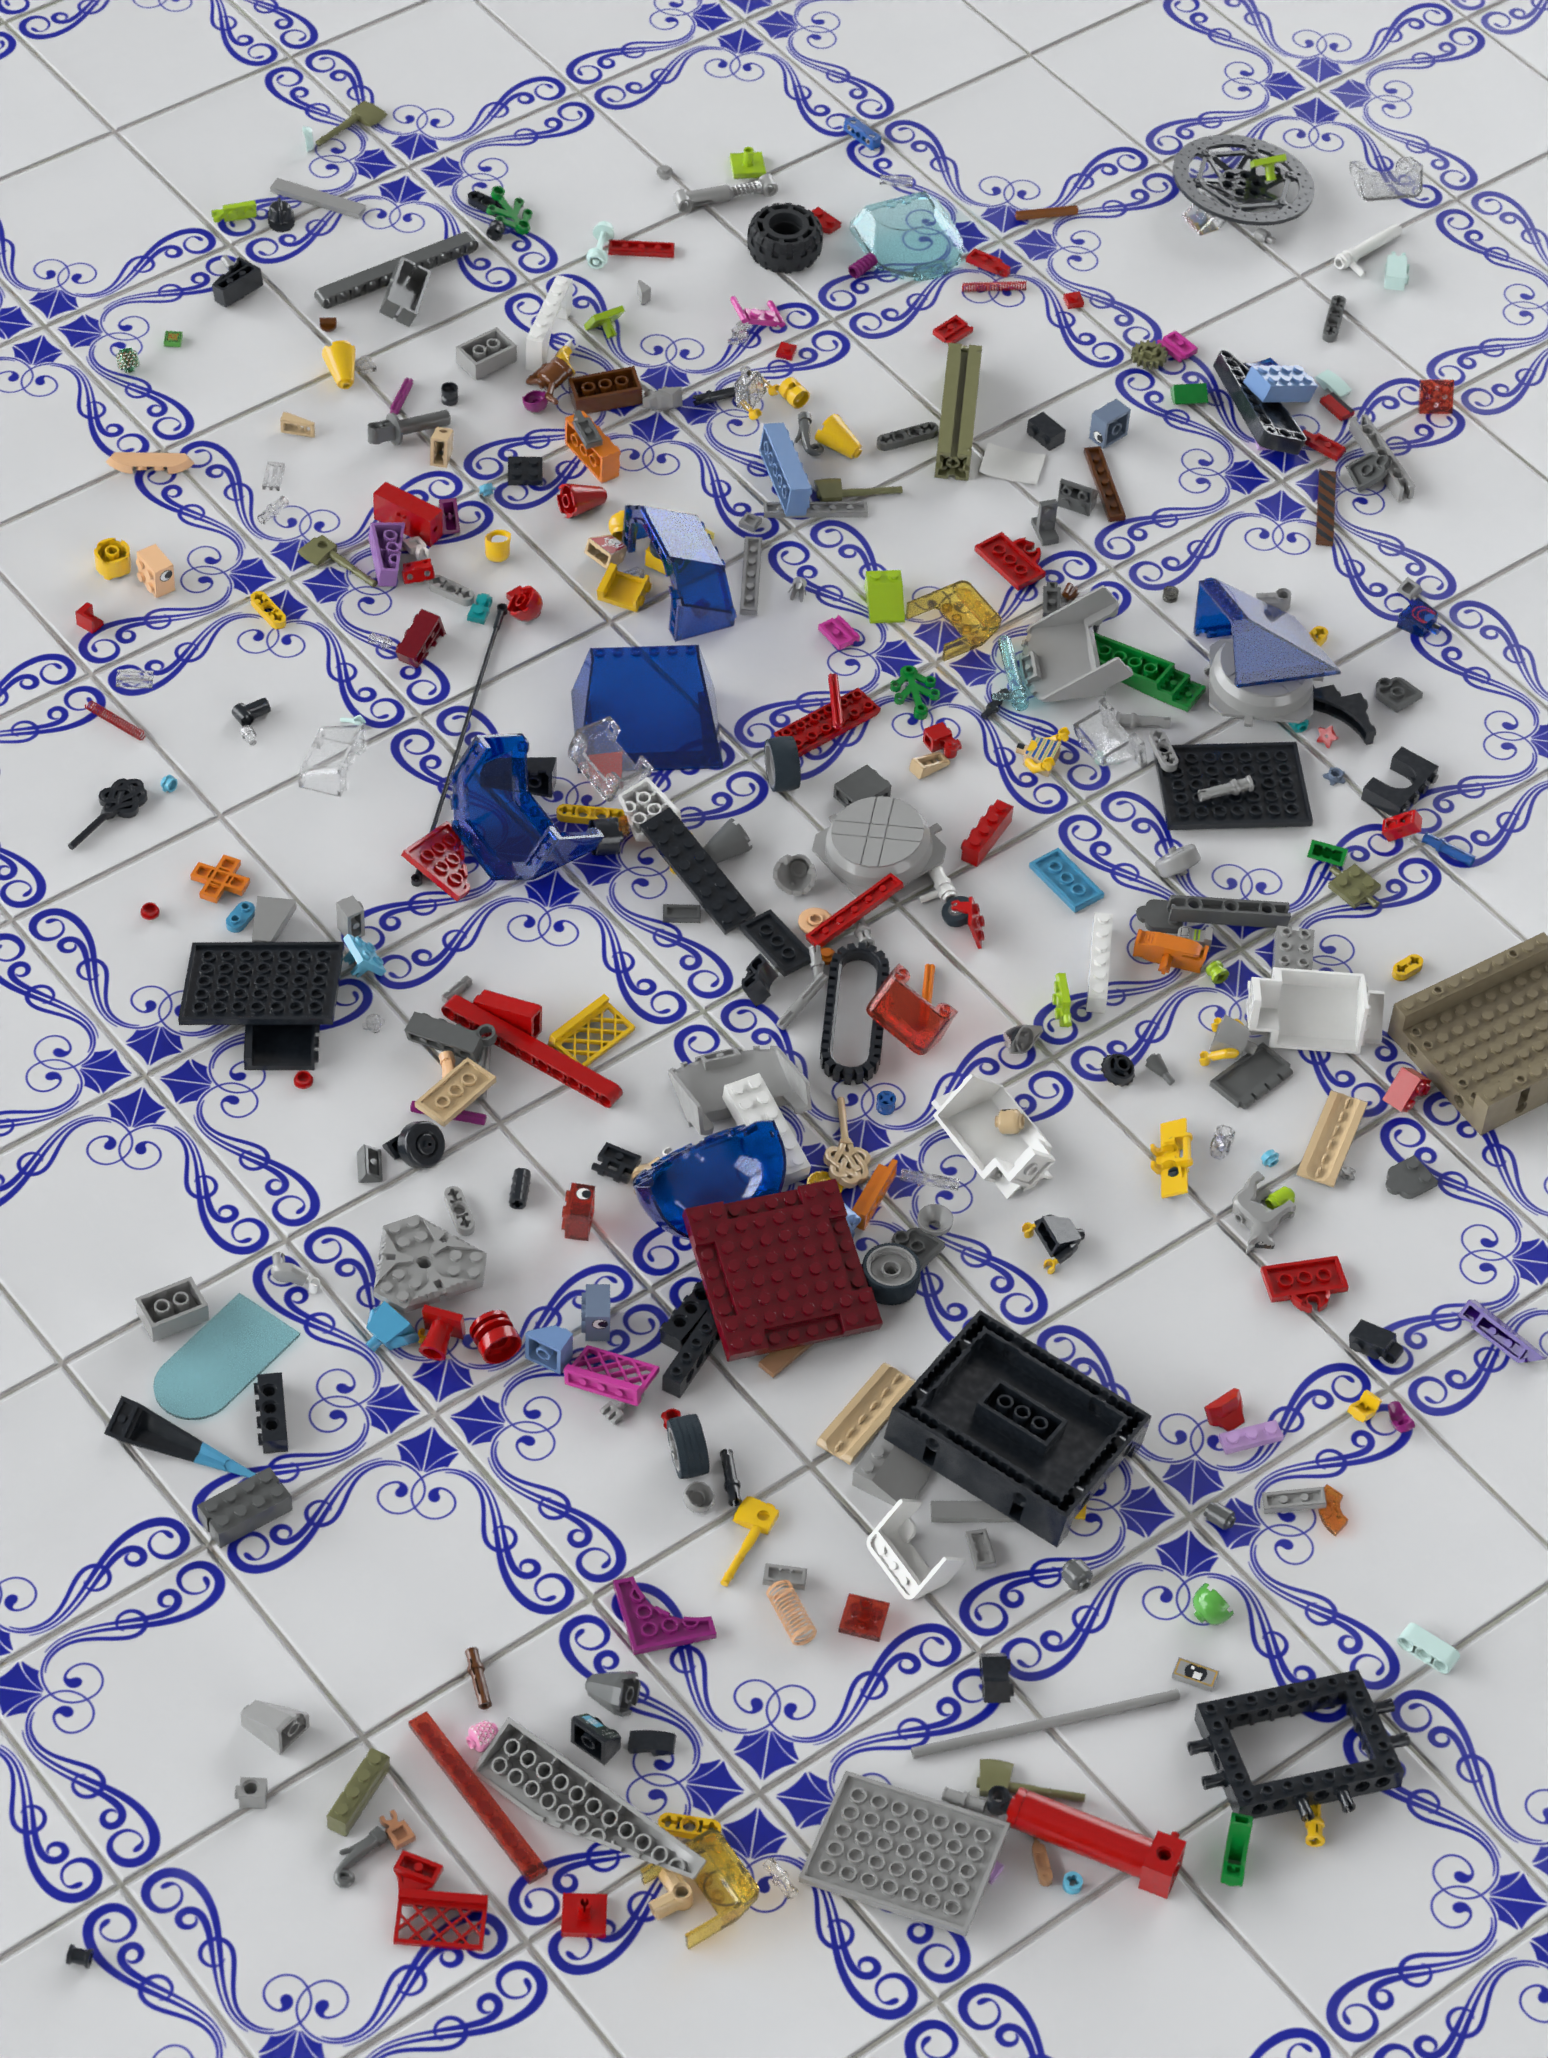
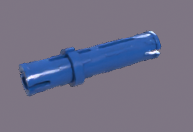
M1426 832L1422 838V843L1435 848V851H1441L1470 867L1475 861L1476 856L1446 842L1444 838L1440 839L1429 832Z

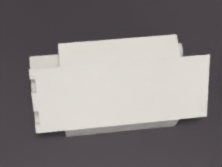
M1273 967L1271 978L1252 977L1251 981H1248L1249 995L1246 1004L1247 1021L1245 1027L1251 1031L1250 1034L1267 1035L1269 1047L1360 1054L1361 1047H1364L1365 1043L1381 1044L1384 991L1368 990V982H1365L1364 974Z
M970 1074L956 1090L932 1101L931 1104L937 1110L933 1115L980 1176L984 1180L995 1183L1007 1199L1013 1197L1014 1193L1020 1189L1026 1191L1036 1186L1037 1181L1045 1178L1047 1181L1053 1178L1048 1172L1049 1167L1056 1161L1049 1153L1053 1147L1002 1084ZM1001 1109H1018L1024 1115V1128L1018 1134H1002L998 1127H995V1116H998Z

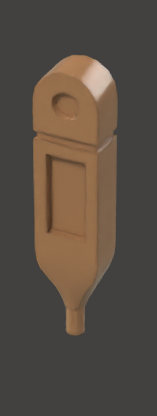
M1033 1837L1034 1842L1031 1853L1038 1881L1042 1886H1050L1053 1881V1874L1046 1847L1037 1838Z

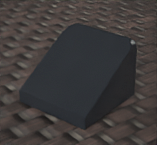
M399 1135L382 1145L394 1160L400 1157L398 1152Z

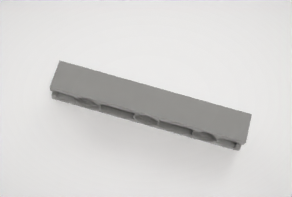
M1367 414L1362 415L1360 424L1357 422V417H1351L1349 431L1365 454L1376 452L1379 456L1386 455L1391 459L1392 464L1387 469V475L1383 481L1396 501L1404 500V492L1407 494L1408 499H1412L1415 484Z

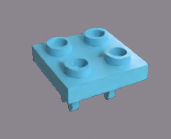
M350 934L343 938L349 948V952L343 958L344 962H348L349 965L355 961L357 962L351 970L352 976L356 975L359 978L367 971L382 976L386 972L383 966L384 962L377 956L376 948L370 942L366 943L360 937H354Z

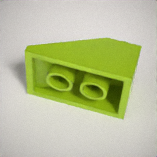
M901 570L866 571L864 587L870 623L905 622Z

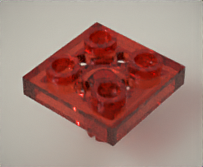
M1420 379L1418 413L1453 414L1454 380Z
M849 1593L838 1632L880 1642L890 1603Z

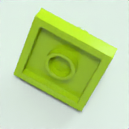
M745 147L744 153H730L734 179L760 178V176L766 174L762 152H754L752 147Z
M1286 154L1253 160L1250 162L1251 169L1264 167L1266 182L1277 180L1274 165L1286 161Z
M623 305L593 315L584 324L585 330L588 331L602 326L607 339L616 336L617 333L612 322L616 321L625 312Z

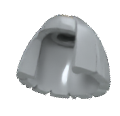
M802 854L783 856L777 861L773 869V879L777 887L790 895H803V893L809 892L816 882L815 866L807 856Z

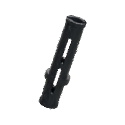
M741 385L693 395L692 399H695L693 404L695 406L705 403L712 404L714 401L742 396L743 391L740 392V390H743Z
M723 1449L720 1452L725 1478L724 1489L727 1491L729 1505L733 1506L734 1501L735 1506H739L742 1503L739 1491L741 1485L740 1481L737 1480L733 1451L729 1449L728 1455L727 1449Z

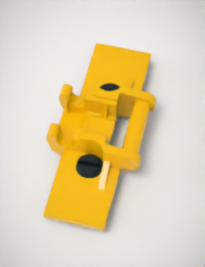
M1182 1118L1160 1124L1161 1148H1157L1155 1144L1150 1145L1151 1152L1156 1156V1162L1151 1161V1169L1156 1174L1161 1175L1162 1199L1188 1193V1167L1193 1165V1159L1191 1158L1193 1135L1187 1132V1119ZM1183 1149V1157L1180 1158V1151Z

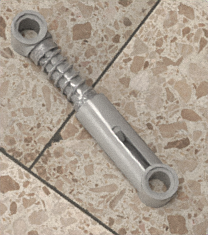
M763 174L753 183L749 182V184L745 183V185L741 183V185L737 184L735 187L726 184L693 191L680 189L674 193L673 199L681 212H687L692 207L730 201L734 196H743V194L747 196L748 193L751 195V193L755 194L756 192L757 194L761 193L770 197L777 193L778 186L771 174Z

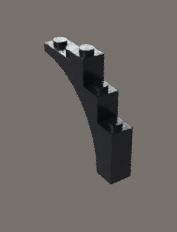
M1334 684L1315 688L1313 685V710L1339 719L1351 727L1366 745L1373 744L1376 729L1369 721L1368 714L1366 713L1368 702L1363 698L1361 692L1341 697L1340 691H1337Z

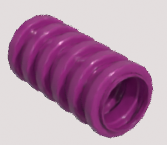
M869 252L849 266V273L853 278H859L876 266L878 260L873 253Z

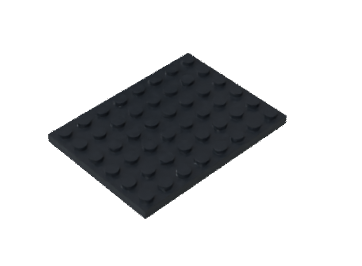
M1297 742L1172 745L1178 758L1177 769L1173 772L1164 771L1154 753L1167 830L1305 827L1313 825ZM1160 748V749H1159L1161 752H1167V751H1168V750L1165 749V748ZM1248 775L1253 780L1254 790L1251 792L1243 791L1239 792L1238 795L1228 794L1200 801L1197 791L1227 784L1232 779L1239 780Z
M192 942L178 1017L179 1025H333L345 948L344 942Z

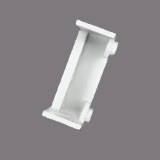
M900 1498L869 1535L867 1547L902 1596L906 1599L915 1600L946 1585L966 1560L965 1558L943 1557L931 1570L910 1542L916 1533V1525L911 1517L923 1502L921 1500Z

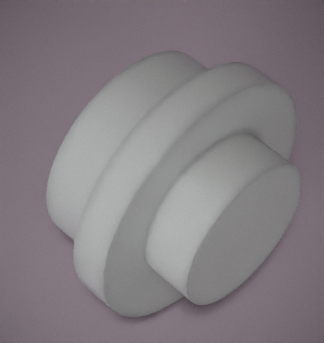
M667 165L657 168V175L662 180L670 179L673 174L672 168Z

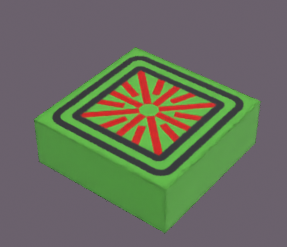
M165 331L164 346L181 347L183 332Z

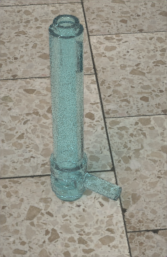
M1002 635L999 637L998 646L1010 689L1009 693H993L992 699L1011 701L1012 707L1015 710L1024 711L1029 705L1026 687L1023 686L1011 638L1007 635Z

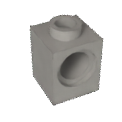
M241 1777L240 1786L236 1785L235 1799H239V1808L266 1809L267 1778Z

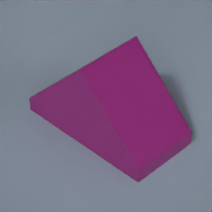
M439 499V508L443 510V535L461 533L457 499Z

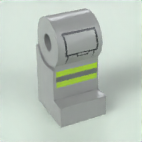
M1182 926L1178 929V937L1194 940L1201 944L1202 947L1207 945L1209 946L1208 952H1210L1213 927H1206L1205 930Z

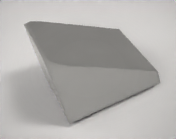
M638 280L637 294L641 305H644L651 301V287Z
M1409 577L1397 589L1400 594L1409 600L1423 591L1421 586Z

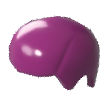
M539 390L528 392L522 397L525 409L531 413L543 411L548 404L545 398L546 392Z

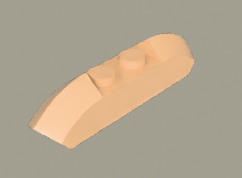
M114 452L106 461L112 468L133 474L134 467L140 471H146L147 467H154V471H164V468H167L168 474H175L185 471L195 464L185 453Z

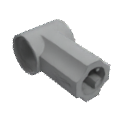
M1280 588L1274 593H1256V608L1275 607L1278 611L1290 609L1291 591L1287 588Z

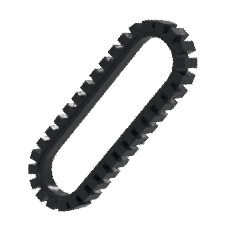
M859 942L858 948H856L854 943L847 944V949L843 946L840 947L837 953L833 954L832 962L830 961L820 1049V1065L828 1077L833 1075V1081L839 1083L843 1078L844 1085H851V1080H854L856 1085L863 1083V1078L866 1081L872 1079L873 1074H876L879 1069L890 971L888 958H885V953L882 950L877 952V947L874 945H870L866 949V943ZM862 960L873 965L877 971L868 1059L862 1065L847 1067L838 1063L833 1057L841 971L847 963Z

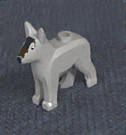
M1259 1171L1255 1172L1248 1179L1245 1186L1232 1200V1211L1235 1214L1236 1221L1240 1224L1243 1223L1251 1230L1246 1254L1254 1248L1274 1249L1275 1243L1269 1235L1276 1230L1283 1220L1293 1218L1295 1214L1293 1211L1296 1210V1205L1291 1200L1273 1210L1261 1204L1272 1192L1269 1189L1257 1191V1184L1265 1179Z

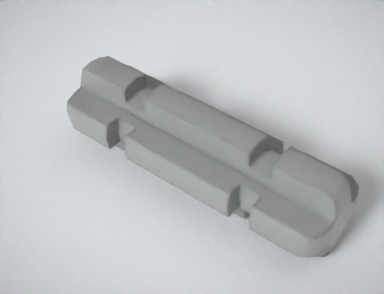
M464 976L461 981H458L442 995V1001L446 1003L453 995L459 996L473 984V980L468 976Z

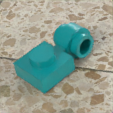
M482 593L477 595L476 604H472L467 614V621L484 625L490 613L493 600L489 594Z

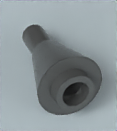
M1151 1054L1146 1059L1147 1063L1145 1066L1163 1077L1169 1085L1175 1082V1079L1169 1074L1160 1054Z

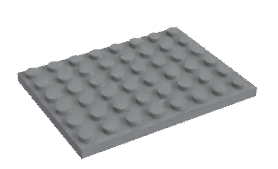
M845 1771L800 1873L799 1882L966 1936L1010 1830V1823Z

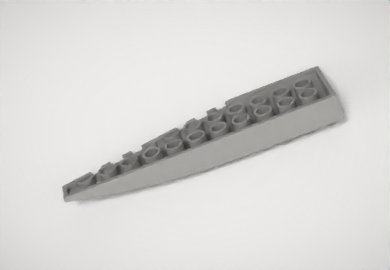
M509 1717L471 1771L538 1821L694 1880L707 1862V1860Z

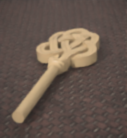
M838 1097L837 1106L841 1139L838 1147L831 1146L826 1149L823 1159L824 1163L829 1166V1178H836L840 1185L850 1189L867 1181L871 1156L868 1151L853 1146V1142L848 1135L844 1097Z

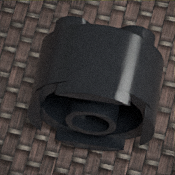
M617 817L589 821L588 833H591V839L588 840L592 855L620 854V842H623V832L619 831Z

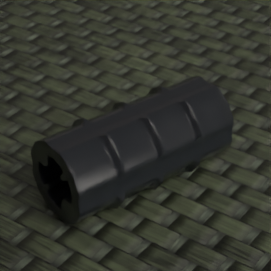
M526 1168L514 1170L511 1191L509 1193V1206L513 1209H524L526 1207L529 1185L531 1184V1172Z

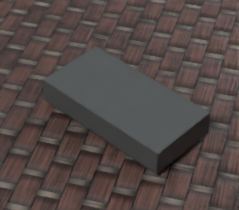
M663 904V923L701 922L700 905Z

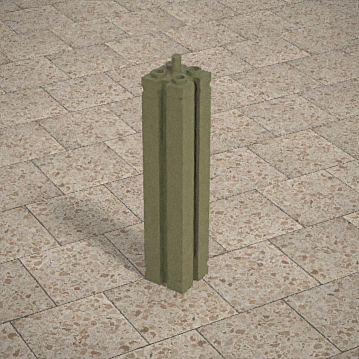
M949 343L935 478L948 479V475H953L955 480L969 481L982 346L969 345L968 348V346H962V344Z

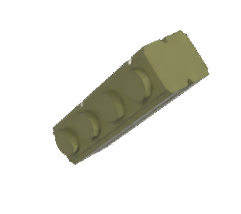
M370 1748L366 1757L344 1788V1791H342L327 1814L328 1829L344 1837L348 1835L389 1772L390 1757Z

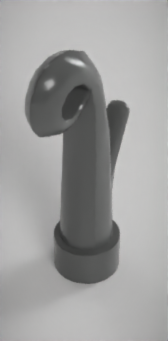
M801 412L798 414L799 429L794 442L798 443L801 438L804 450L809 455L819 456L824 452V447L820 444L810 445L811 414L809 412Z
M376 1826L369 1832L366 1838L353 1846L339 1851L340 1855H348L334 1872L333 1878L337 1886L341 1888L351 1886L355 1881V1875L349 1869L377 1846L383 1845L388 1840V1836L380 1827ZM343 1876L348 1877L346 1880L341 1879Z

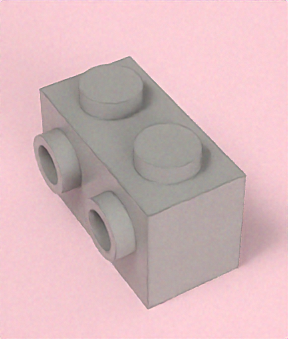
M353 895L336 902L337 928L345 937L347 934L354 937L364 936L365 922L362 903L357 901Z

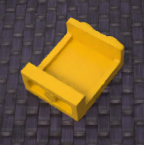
M610 563L597 588V598L600 601L637 612L639 607H642L644 604L646 593H649L651 590L650 576L645 575L643 579L617 570V564Z

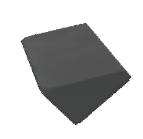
M364 1144L357 1151L359 1183L383 1181L381 1149Z

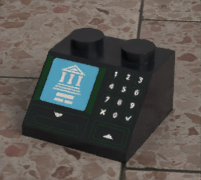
M586 1713L573 1716L571 1719V1743L605 1766L621 1749V1736L614 1729L606 1727L599 1718L592 1717Z

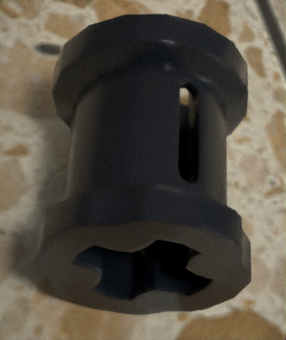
M71 1944L67 1952L66 1964L71 1965V1963L89 1969L92 1964L94 1949L89 1948L85 1950L76 1948L75 1945Z

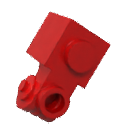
M943 722L924 729L923 742L931 753L944 749L943 755L948 759H952L957 756V751L962 749L961 742L952 737L951 729L947 728Z

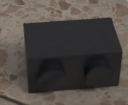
M1044 412L1029 419L1027 424L1029 436L1033 437L1049 451L1065 442L1066 430Z

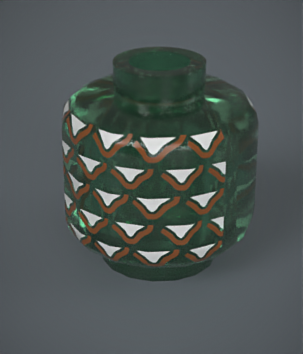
M125 348L120 349L119 353L116 354L119 370L131 373L135 372L134 368L139 367L140 363L136 350Z

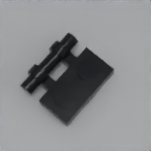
M606 1142L597 1158L598 1161L602 1162L601 1165L594 1162L591 1170L596 1171L598 1175L611 1177L615 1182L628 1184L630 1177L624 1175V1173L632 1174L634 1169L641 1163L642 1156ZM609 1166L615 1167V1168H617V1171H614V1170H612V1169H609L608 1167H609Z

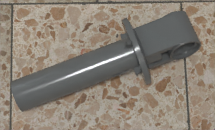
M447 410L399 420L395 413H389L386 416V420L371 422L367 425L368 443L381 444L391 441L394 445H400L403 435L450 425L451 417Z

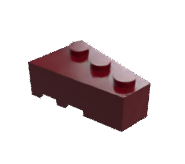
M421 609L414 616L411 627L406 630L402 642L396 647V655L399 661L416 668L420 666L429 655V652H427L431 646L435 647L439 636L444 637L446 634L440 616Z

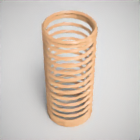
M780 1580L772 1584L766 1591V1595L794 1645L807 1644L816 1636L817 1630L789 1580ZM777 1585H780V1586H778L777 1588H775V1589L771 1592V1594L769 1595L770 1591H771L774 1587H776ZM789 1585L788 1588H784L772 1596L777 1589ZM812 1629V1632L809 1633L807 1636H805V1637H803V1638L795 1639V1637L804 1635L805 1633H807L809 1630ZM809 1637L808 1639H806V1640H804V1641L794 1642V1641L803 1640V1639Z

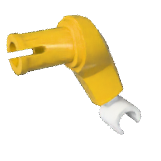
M570 339L555 355V357H559L571 367L574 372L571 377L576 372L570 365L569 356L578 347V344L574 345L572 343L573 339Z

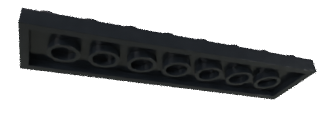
M671 807L639 825V829L725 935L739 927L742 923L756 917V912Z

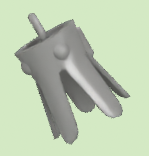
M803 577L794 578L792 587L788 591L792 590L790 600L794 599L797 591H799L800 602L803 601L804 593L806 596L805 587L807 586V581Z

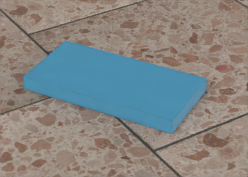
M1059 848L1029 863V868L1074 913L1104 898V892Z

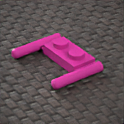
M735 296L730 298L742 323L777 327V325L779 327L785 326V322L772 300L767 302L770 310H758L755 308H745L743 310Z

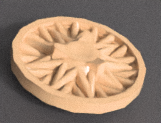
M808 908L799 915L798 925L804 933L808 934L831 917V914L821 908Z

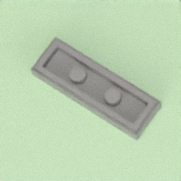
M1324 1487L1262 1493L1264 1514L1327 1508Z

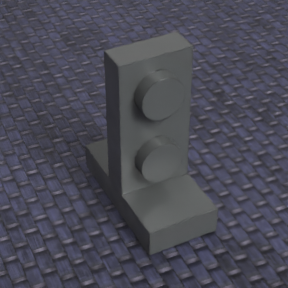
M1056 499L1039 502L1038 516L1031 518V524L1042 546L1059 543V537L1055 530L1058 507Z

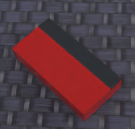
M1334 392L1320 398L1319 403L1340 421L1354 416L1355 411Z

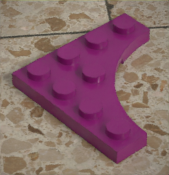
M634 1576L613 1580V1587L633 1655L716 1638L717 1633L711 1616H684V1618L671 1616L669 1612L658 1606L654 1607L646 1600V1596L639 1589Z

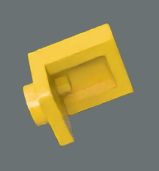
M1365 1390L1360 1400L1352 1403L1347 1412L1357 1421L1364 1423L1375 1416L1382 1400L1369 1390Z

